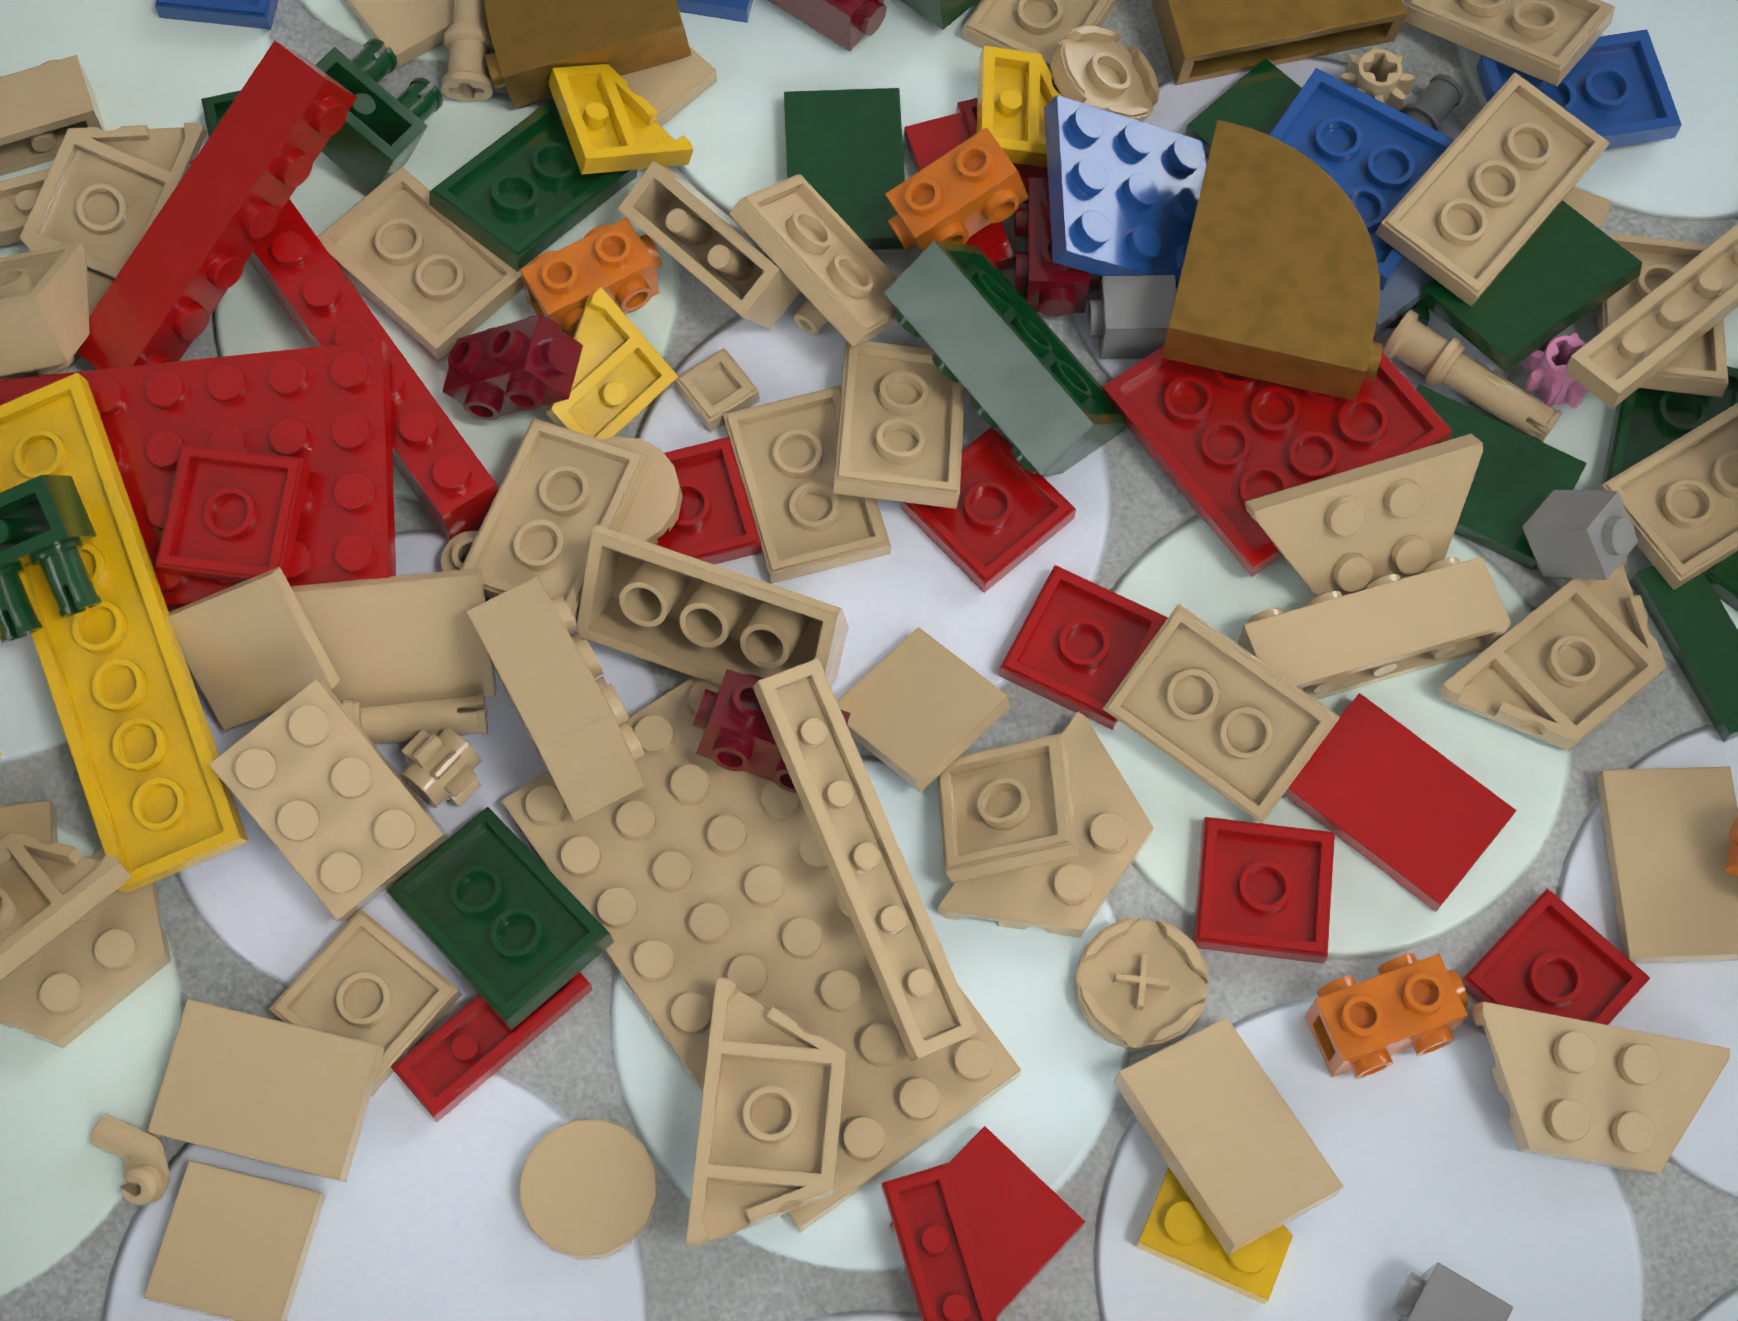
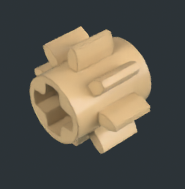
M1373 46V49L1366 52L1361 58L1355 54L1349 56L1345 73L1341 74L1340 81L1400 111L1405 102L1406 95L1409 94L1414 75L1402 73L1401 61L1403 56H1396L1390 51Z
M446 728L439 736L436 734L431 736L426 730L422 729L401 750L407 757L405 761L409 764L401 773V777L422 800L433 808H437L444 800L448 802L452 800L460 807L481 786L476 779L478 775L473 771L482 762L480 756L467 741L450 728Z

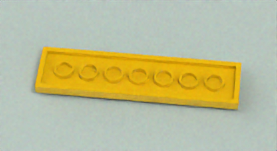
M75 373L0 405V493L40 475L72 476L97 535L82 542L84 546L79 549V553L96 593L102 600L101 604L93 608L87 606L85 607L86 611L61 618L60 610L40 564H31L24 567L25 571L19 576L37 618L43 625L42 629L31 633L105 855L116 857L132 876L129 881L117 889L128 894L246 844L249 840L231 790L209 765L219 757L178 637L167 617L169 612L89 383L79 373Z

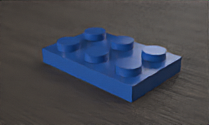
M1647 29L1600 36L1558 86H1554L1484 55H1481L1476 67L1487 103L1516 72L1610 142L1606 149L1672 139L1676 137L1682 126Z

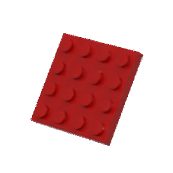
M1164 345L1102 386L1103 394L1118 414H1121L1126 420L1128 429L1251 577L1281 558L1282 555L1260 525L1246 511V501L1448 441L1452 432L1449 426L1383 352L1375 380L1363 379L1355 401L1161 358Z

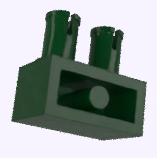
M375 38L369 39L351 60L334 47L315 65L357 97L347 112L345 123L337 133L330 137L321 152L370 193L409 161L428 127L424 121L443 104L442 95L436 86L422 98L420 93L429 85L430 81L421 77L415 78L397 99L378 83L397 67L398 62L396 55L390 47L378 58L375 57L374 54L384 45L383 41Z
M40 475L0 493L1 643L20 639L27 636L26 632L34 633L43 628L19 576L25 571L24 567L28 565L40 564L60 610L61 618L86 611L85 607L87 606L93 608L102 603L79 553V549L84 546L82 542L97 535L72 476Z

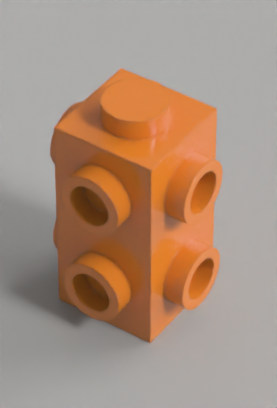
M987 127L885 194L896 214L887 220L894 234L906 251L916 245L921 253L933 241L966 244L970 236L990 223H998L1010 217L1018 209L1019 204L1029 198L1018 170Z
M626 217L611 225L598 226L589 231L583 239L558 251H548L540 254L530 265L521 268L520 273L526 299L535 315H541L556 321L561 326L562 331L573 338L587 298L596 289L602 287L622 312L635 311L648 303L651 297L659 294L657 269L662 267V260L652 239L647 234L639 237Z
M1415 953L1404 954L1378 967L1379 976L1360 983L1356 982L1353 975L1345 976L1327 983L1317 990L1319 998L1315 999L1305 1018L1332 1077L1352 1070L1355 1079L1364 1078L1391 1066L1393 1061L1390 1056L1413 1047L1417 1056H1422L1439 1050L1455 1040L1452 1032L1468 1016L1465 1010L1468 1006V997L1459 975L1452 969L1447 971L1439 953L1419 961Z

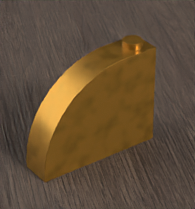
M484 0L488 29L495 52L485 55L487 66L495 89L506 86L514 108L553 97L548 84L552 68L609 64L622 76L691 56L676 0Z
M1151 0L1176 86L1250 71L1265 58L1274 65H1280L1392 42L1395 40L1407 15L1403 0Z
M1217 120L1161 358L1355 401L1363 379L1375 380L1383 351V344L1373 342L1380 301V275L1376 253L1369 232L1347 194L1314 161L1272 136L1248 127Z

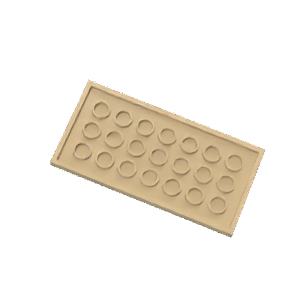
M693 676L627 720L645 754V757L635 762L645 784L643 788L576 822L573 821L548 771L501 800L505 811L539 860L608 930L614 943L604 953L702 1093L716 977L729 979L737 984L738 990L770 1009L772 1006L796 1020L797 1025L812 1035L819 1034L846 1051L834 1194L786 1213L801 1233L1020 1076L1021 1068L961 988L960 991L978 1033L920 1059L910 1061L798 794L788 792L780 788L773 781L745 771L724 769L713 760L696 754L704 730L692 726L705 689L718 692L720 685Z

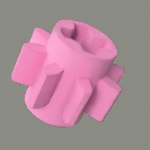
M1574 332L1571 336L1554 337L1526 357L1521 365L1526 371L1532 372L1524 386L1525 392H1534L1541 401L1550 407L1552 405L1568 403L1573 409L1578 408L1585 392H1590L1564 372L1570 357L1586 344L1578 338L1577 333Z

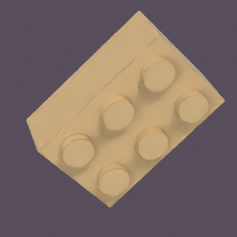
M538 576L466 611L506 693L574 822L645 786L635 764L636 761L645 757L644 751L627 721L629 720L628 714L613 685H607L603 676L596 680L594 679L604 674L589 642L586 638L582 640L579 633L570 636V633L579 628L562 594L550 599Z
M317 679L209 764L337 921H348L359 909L364 908L450 838V835L331 690Z

